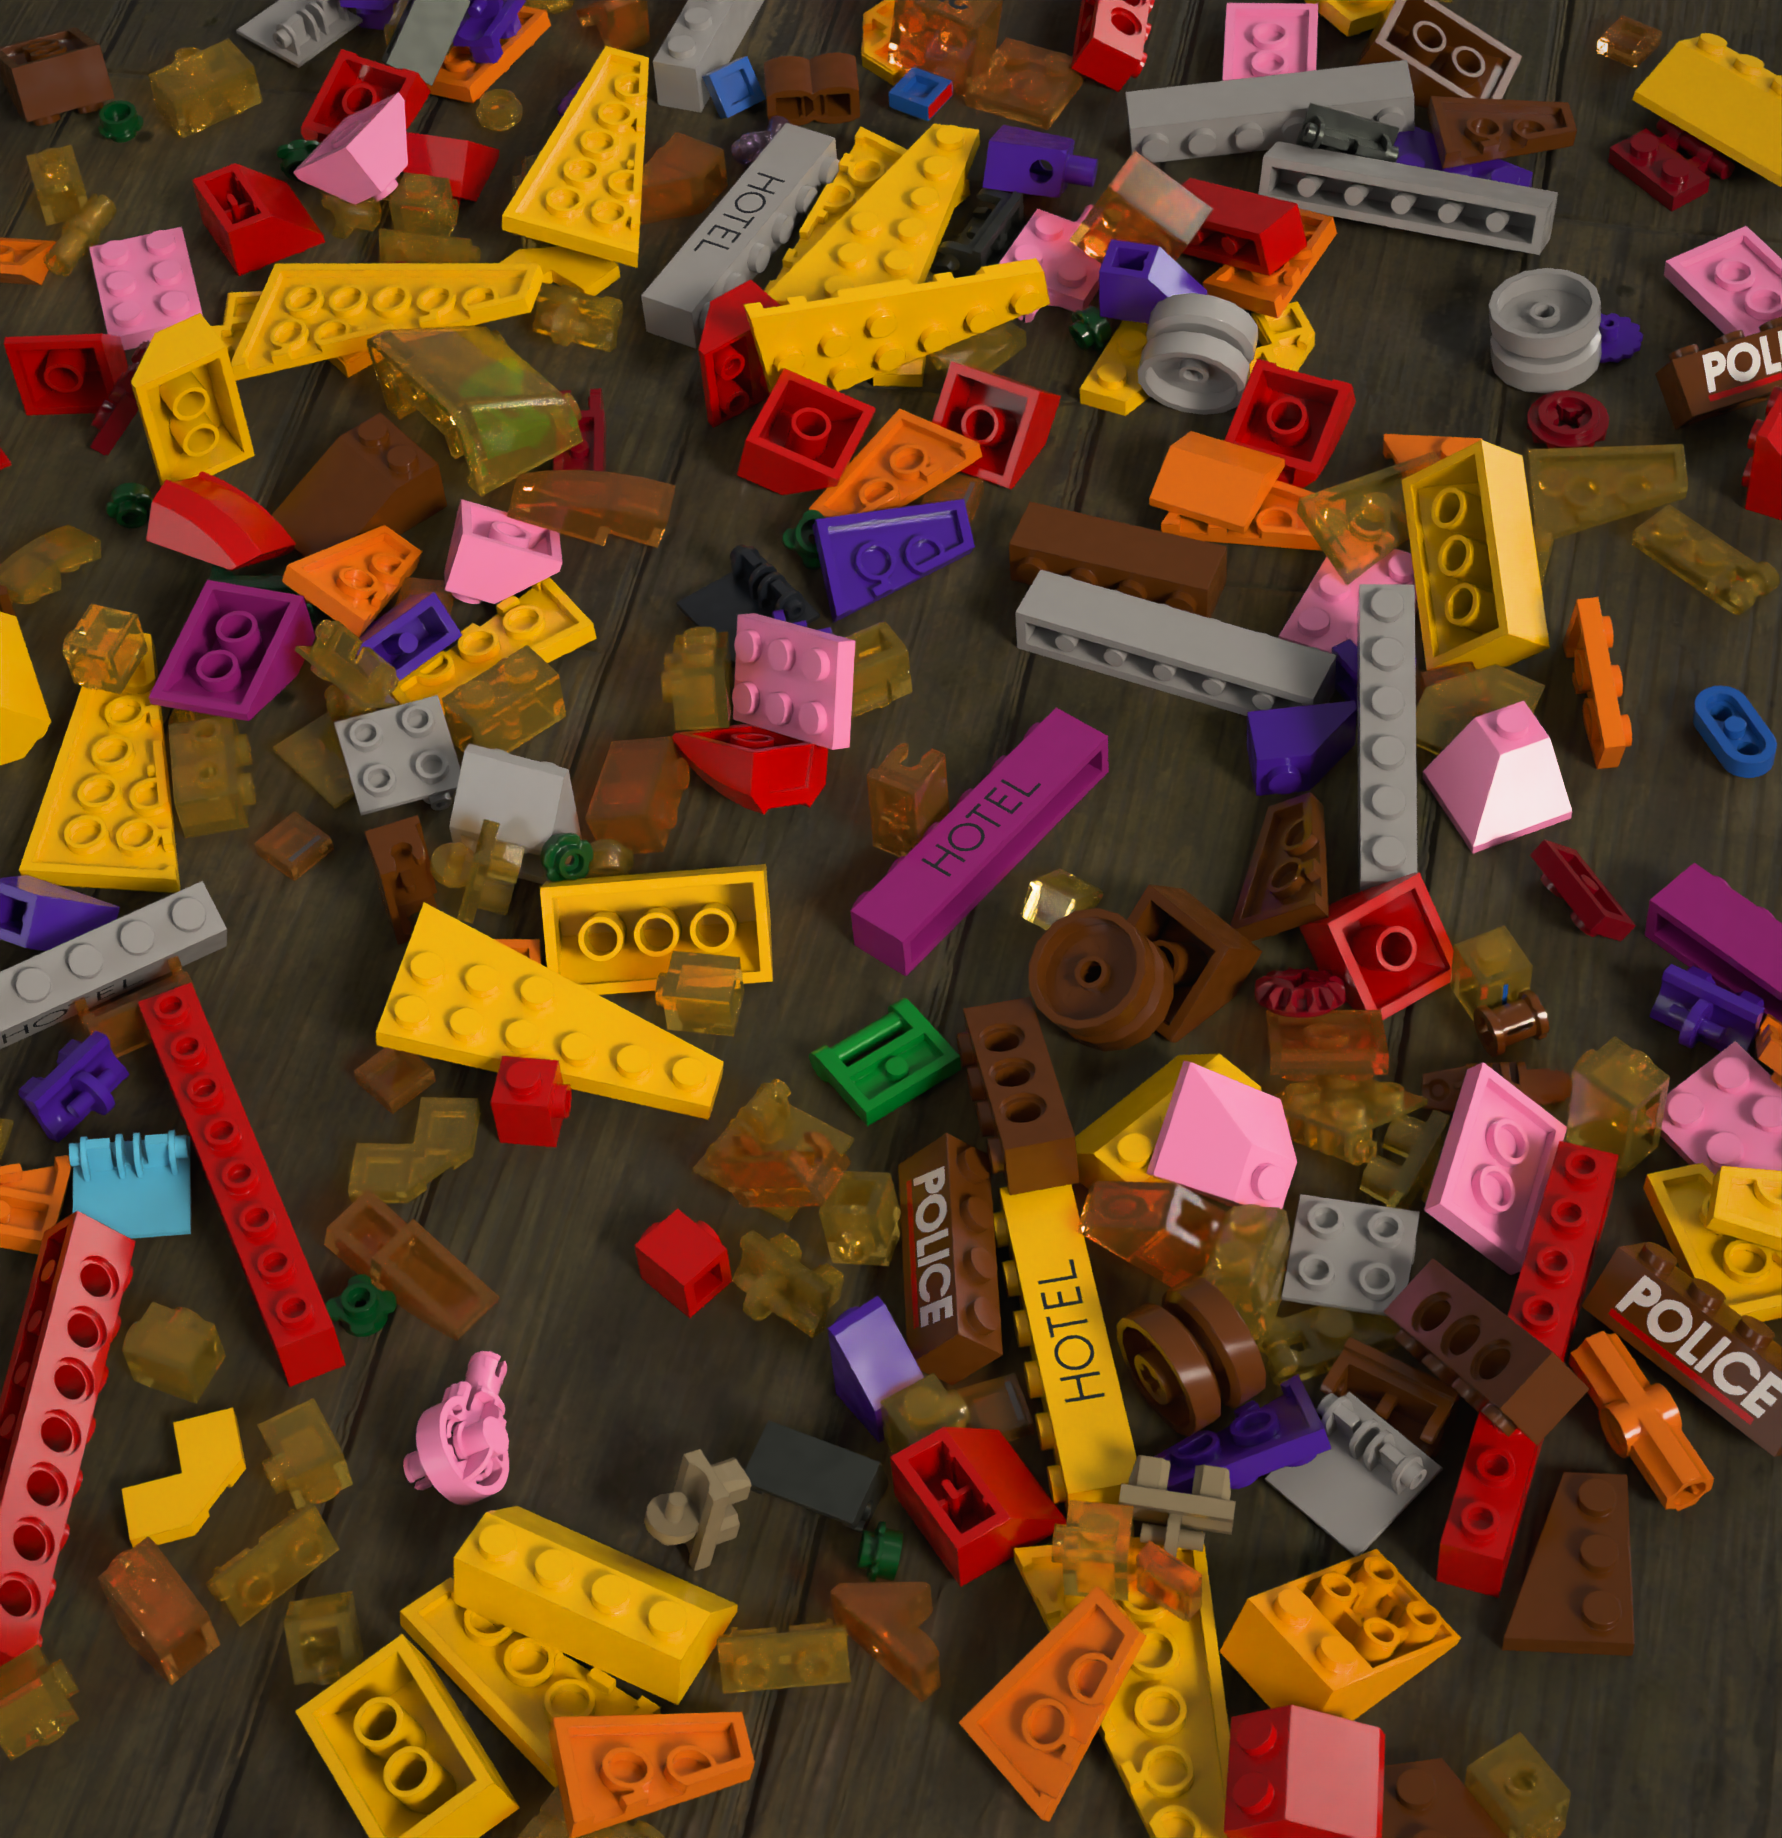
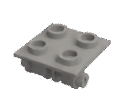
M278 0L236 31L237 34L299 68L363 21L361 17L348 11L347 7H340V0Z
M438 695L334 722L361 816L421 799L430 804L433 810H443L452 804L451 797L454 795L455 790H457L461 768Z
M1301 1194L1282 1300L1387 1316L1383 1311L1409 1284L1411 1265H1413L1420 1212Z
M1351 1392L1339 1398L1330 1393L1318 1405L1317 1413L1323 1417L1321 1422L1332 1449L1317 1454L1312 1461L1298 1467L1286 1466L1272 1471L1265 1478V1481L1356 1557L1361 1555L1442 1471V1467Z

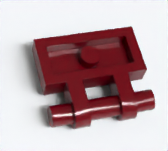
M1662 117L1657 123V130L1663 134L1662 137L1658 138L1648 129H1644L1613 145L1609 150L1608 162L1671 212L1708 193L1710 182L1708 175L1714 173L1722 180H1725L1732 175L1735 169L1734 163L1727 159L1725 154ZM1686 151L1692 158L1687 160L1679 153Z

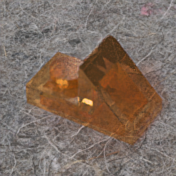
M599 0L576 10L582 27L597 24L605 46L630 51L649 41L647 0Z
M927 1582L839 1583L830 1591L835 1623L922 1703L941 1687L938 1662L940 1653L938 1648L925 1632L917 1628L929 1618L933 1611L931 1588Z

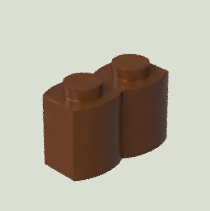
M833 52L815 56L810 60L800 56H781L764 62L769 124L783 127L787 122L801 126L813 120L827 124H840L860 117L859 86L855 56L847 53Z

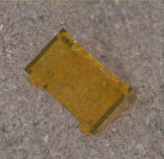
M484 325L388 329L367 339L368 351L388 410L398 419H401L417 409L445 435L450 454L455 459L462 455L465 456L471 475L467 477L468 484L481 497L583 442L577 422L582 419V415L574 398L569 393L562 395L558 389L514 352L496 329L491 331Z

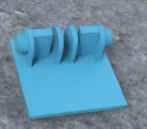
M169 1130L168 1134L145 1135V1140L141 1139V1134L138 1132L133 1133V1141H124L123 1134H116L115 1142H110V1138L88 1139L87 1136L80 1137V1143H69L70 1166H73L72 1214L79 1211L130 1239L191 1234L190 1137H187V1135H176L175 1130Z

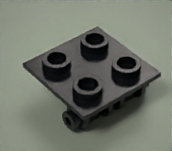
M743 544L736 546L730 553V560L732 561L731 573L676 602L677 607L734 666L736 660L734 642L737 635V616L739 614L756 613L772 618V611L783 609L786 622L793 623L806 620L807 625L820 618V614L804 599L803 595L795 590L786 581L785 577L777 572L772 564H769L760 556L759 551L755 547Z

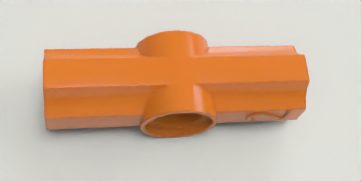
M1601 1331L1585 1338L1583 1343L1570 1353L1569 1365L1578 1378L1589 1388L1587 1393L1599 1409L1601 1428L1611 1448L1621 1458L1631 1457L1665 1510L1676 1509L1678 1512L1696 1504L1705 1493L1712 1489L1714 1477L1683 1433L1681 1416L1671 1394L1660 1383H1649L1616 1333L1607 1334Z

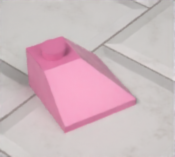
M398 92L346 117L293 173L299 180L354 205L371 197L376 201L384 199L397 188L398 182L395 178L408 165L405 101Z
M461 499L444 571L445 590L452 592L455 598L466 603L480 604L481 601L496 604L560 572L563 562L559 527Z
M1525 701L1475 717L1423 771V780L1472 854L1571 819V806L1550 737Z
M1183 1061L1146 1174L1232 1208L1279 1219L1297 1164L1281 1099L1192 1062Z

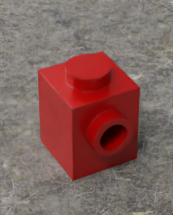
M502 1056L490 1102L500 1143L556 1147L562 1121L568 1118L572 1102L571 1085L563 1084L559 1060Z
M678 1208L662 1222H656L649 1226L642 1234L639 1242L634 1245L641 1279L689 1318L732 1282L727 1248L722 1245L716 1232L704 1221L699 1220L695 1223Z

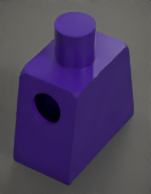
M1002 125L989 140L982 188L1009 192L1016 191L1024 194L1054 198L1060 197L1068 187V183L1093 188L1097 174L1098 159L1073 155L1075 140L1071 138ZM1041 160L1048 161L1052 165L1053 170L1046 169L1042 165Z

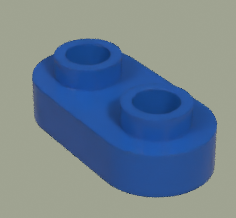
M1712 686L1701 691L1695 699L1692 721L1696 730L1721 765L1729 773L1738 777L1755 778L1766 774L1774 764L1777 748L1776 738L1746 696L1739 690L1728 686Z

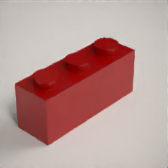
M1189 178L1152 207L1164 249L1270 276L1307 246L1297 203Z

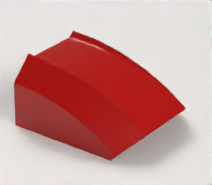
M341 49L301 126V134L305 140H314L322 143L346 117L398 92L405 101L407 130L431 91L418 72L402 68V70Z
M1256 359L1224 441L1285 459V467L1277 481L1303 489L1319 477L1342 436L1356 403L1353 386L1347 382L1335 379L1332 381L1278 367L1276 363Z
M203 471L196 477L176 482L166 479L151 503L146 541L229 570H235L287 555L296 546V543L282 525L265 508L243 491Z
M750 724L678 732L672 736L675 749L708 785L740 806L764 815L768 809L797 804L810 808L826 785L828 748Z

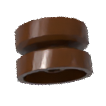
M1100 908L1074 911L1054 922L1037 941L1029 962V989L1037 1008L1081 1044L1104 1052L1129 1049L1149 1038L1166 1018L1174 997L1173 971L1165 953L1120 914Z
M1192 1275L1167 1290L1162 1296V1307L1147 1302L1122 1317L1117 1323V1340L1123 1359L1134 1382L1160 1418L1178 1434L1188 1437L1192 1436L1221 1416V1405L1235 1409L1266 1388V1371L1260 1351L1250 1330L1223 1293L1203 1277Z

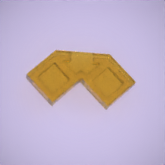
M1494 664L1426 687L1416 708V746L1439 755L1470 723L1472 716L1478 717L1521 701H1525L1532 713H1534L1545 685Z
M421 1097L413 1144L356 1143L348 1187L351 1202L409 1203L427 1190V1183L451 1167L455 1170L472 1158L480 1116L478 1098Z

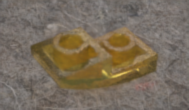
M69 524L54 529L24 545L0 565V585L7 586L12 602L18 604L35 603L40 600L41 596L61 590V572H73L78 570L82 564L101 559V540Z

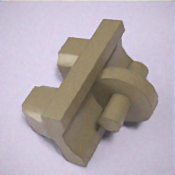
M700 1449L683 1455L674 1492L660 1494L648 1504L644 1520L646 1529L663 1545L669 1546L685 1543L690 1554L688 1563L693 1571L709 1567L716 1545L737 1537L740 1523L738 1513L732 1504L748 1499L751 1489L750 1479L734 1457L710 1465Z
M1139 1455L1129 1477V1484H1121L1118 1517L1167 1525L1165 1527L1142 1523L1140 1542L1163 1545V1553L1176 1561L1178 1548L1203 1552L1204 1532L1181 1529V1527L1232 1535L1236 1501L1230 1500V1476L1227 1468L1197 1465L1192 1494L1167 1491L1170 1461L1163 1458ZM1163 1557L1162 1564L1175 1566L1174 1563Z

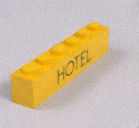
M1072 1184L1010 1196L1007 1187L999 1188L1001 1212L993 1213L995 1244L997 1248H1008L1010 1261L1002 1262V1272L1007 1297L1018 1296L1021 1310L1013 1312L1016 1339L1019 1348L1030 1347L1033 1360L1024 1362L1027 1389L1030 1399L1041 1397L1044 1410L1043 1413L1035 1414L1038 1439L1041 1450L1052 1449L1056 1465L1047 1466L1052 1501L1054 1504L1064 1502L1069 1526L1116 1518L1119 1515L1121 1484H1129V1477L1137 1457Z

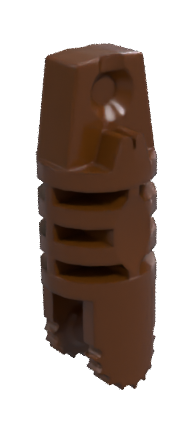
M1524 1061L1485 1063L1538 1105H1548L1551 1103L1554 1105L1555 1102H1565L1566 1098H1571L1570 1094L1574 1092L1573 1086L1576 1085L1573 1083L1574 1078L1569 1076V1072L1565 1073L1564 1069H1561V1071L1557 1070V1068L1554 1071L1550 1070V1068L1527 1069ZM1465 1063V1066L1422 1074L1421 1101L1423 1109L1454 1112L1467 1069L1480 1063Z

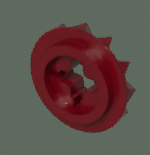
M1571 390L1554 391L1541 396L1531 405L1527 415V429L1532 431L1534 443H1546L1550 453L1558 448L1566 449L1570 456L1578 447L1591 452L1595 442L1605 441L1609 426L1608 412L1599 400L1586 393ZM1559 421H1560V422L1563 421L1565 424H1567V425H1562V426H1560V427L1558 426V425H1559ZM1574 423L1577 424L1576 428L1573 429L1570 426H1568Z
M1288 967L1285 971L1272 970L1266 976L1255 981L1254 999L1259 1005L1277 1015L1308 1018L1325 1015L1344 1004L1346 1001L1344 980L1338 976L1331 975L1326 970L1314 971L1310 970L1309 967L1305 969Z

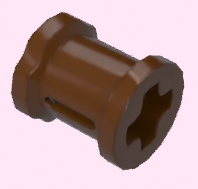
M1529 989L1520 992L1517 1000L1493 1009L1482 1006L1477 1008L1473 1015L1477 1036L1485 1051L1492 1057L1504 1054L1507 1046L1530 1037L1538 1041L1544 1039L1550 1030L1544 1007L1538 996Z

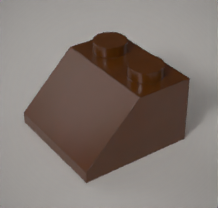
M1149 884L1127 919L1129 923L1165 953L1172 968L1174 997L1166 1018L1156 1031L1173 1043H1177L1235 997L1263 952L1183 888Z

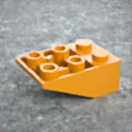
M1374 1549L1248 1598L1219 1652L1271 1709L1295 1705L1354 1721L1456 1646L1461 1637L1441 1617L1440 1613L1398 1572L1395 1565L1387 1560L1377 1549Z

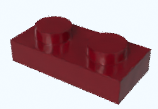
M1544 839L1530 854L1531 858L1543 872L1540 876L1542 883L1554 895L1568 903L1573 910L1570 914L1572 921L1585 934L1591 937L1601 935L1622 941L1636 927L1634 922L1575 849Z

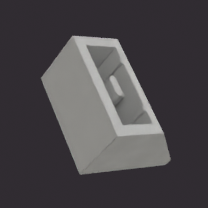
M468 744L464 751L449 825L457 861L540 884L550 881L546 876L547 871L543 868L540 860L541 850L545 842L550 837L560 833H575L582 840L569 769L559 767L547 761L539 762L512 755L501 749H489ZM572 856L566 859L565 864L570 863Z

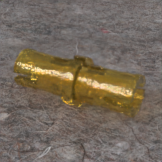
M97 194L91 195L79 214L66 221L61 230V237L44 256V263L51 272L58 276L61 273L64 277L69 276L81 257L87 251H90L89 247L97 246L101 231L117 213L116 206L108 197L102 194L99 197Z

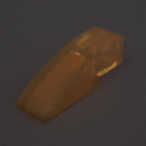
M550 470L518 474L515 480L506 517L601 546L605 545L610 533L658 548L668 523L676 486L644 477L603 471Z
M369 1188L327 1227L324 1242L327 1248L356 1273L368 1275L371 1278L372 1285L382 1291H392L396 1296L399 1306L456 1341L499 1301V1296L418 1222L412 1219L407 1224Z

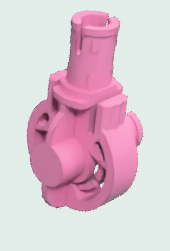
M481 1351L472 1355L468 1363L465 1382L460 1381L446 1388L442 1402L428 1408L421 1415L416 1430L418 1451L407 1454L403 1463L404 1473L410 1484L425 1476L424 1479L416 1482L414 1488L423 1491L434 1485L439 1493L449 1501L458 1505H471L499 1492L504 1487L509 1474L507 1450L509 1439L505 1429L507 1421L503 1418L505 1405L499 1397V1391L507 1373V1363L502 1361L498 1365V1361L501 1358L498 1354L490 1351Z

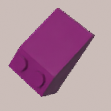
M207 580L149 695L150 703L250 721L298 675L316 636L304 596Z

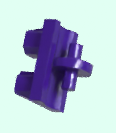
M469 0L471 2L452 41L453 45L468 47L472 60L475 63H497L503 54L499 40L500 38L508 39L515 36L522 27L518 12L527 0Z
M1671 964L1664 970L1661 989L1651 1010L1650 1017L1680 1031L1679 1043L1690 1049L1700 1041L1722 1052L1736 1041L1750 1055L1765 1008H1763V998L1746 990L1736 994L1715 985V981L1710 973L1698 967L1692 966L1684 970Z
M96 1030L84 1042L72 1039L58 1053V1066L46 1078L32 1077L19 1089V1096L28 1111L35 1116L47 1137L58 1143L92 1110L101 1115L108 1114L115 1107V1101L111 1092L130 1075L125 1066L114 1055L106 1034Z

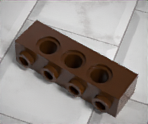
M1031 996L964 1008L966 1032L956 1033L958 1052L962 1067H966L972 1102L982 1100V1102L976 1103L982 1137H993L986 1139L992 1173L1003 1172L1009 1196L1080 1183L1075 1135Z
M1433 1258L1383 1311L1400 1328L1393 1336L1394 1340L1418 1362H1422L1448 1387L1451 1386L1478 1412L1480 1410L1508 1437L1518 1429L1538 1445L1589 1390L1553 1351Z

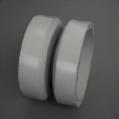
M1542 268L1529 270L1506 279L1493 291L1489 303V325L1492 332L1490 350L1495 374L1512 387L1536 393L1568 390L1585 382L1598 369L1602 356L1601 334L1599 331L1601 300L1597 288L1584 276L1563 269Z
M1196 293L1172 295L1158 302L1150 315L1146 332L1147 344L1142 350L1137 370L1138 382L1144 391L1161 404L1187 413L1216 414L1238 407L1250 377L1249 364L1254 359L1258 341V326L1250 314L1236 304L1212 295Z

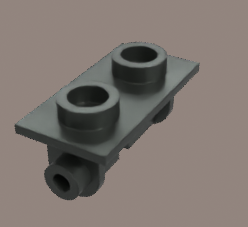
M1310 102L1296 145L1396 163L1399 148L1395 147L1394 143L1400 128Z

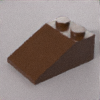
M1392 0L1381 14L1355 66L1407 60L1414 93V105L1428 108L1431 96L1502 99L1522 56L1435 0Z
M76 27L0 47V76L19 115L26 122L33 121L35 126L57 122L61 119L60 113L77 109L79 114L98 111L105 106L103 101L115 98L100 44Z
M379 412L339 436L274 511L272 516L294 540L296 546L293 552L302 559L383 525L401 535L446 508L447 502L438 462Z

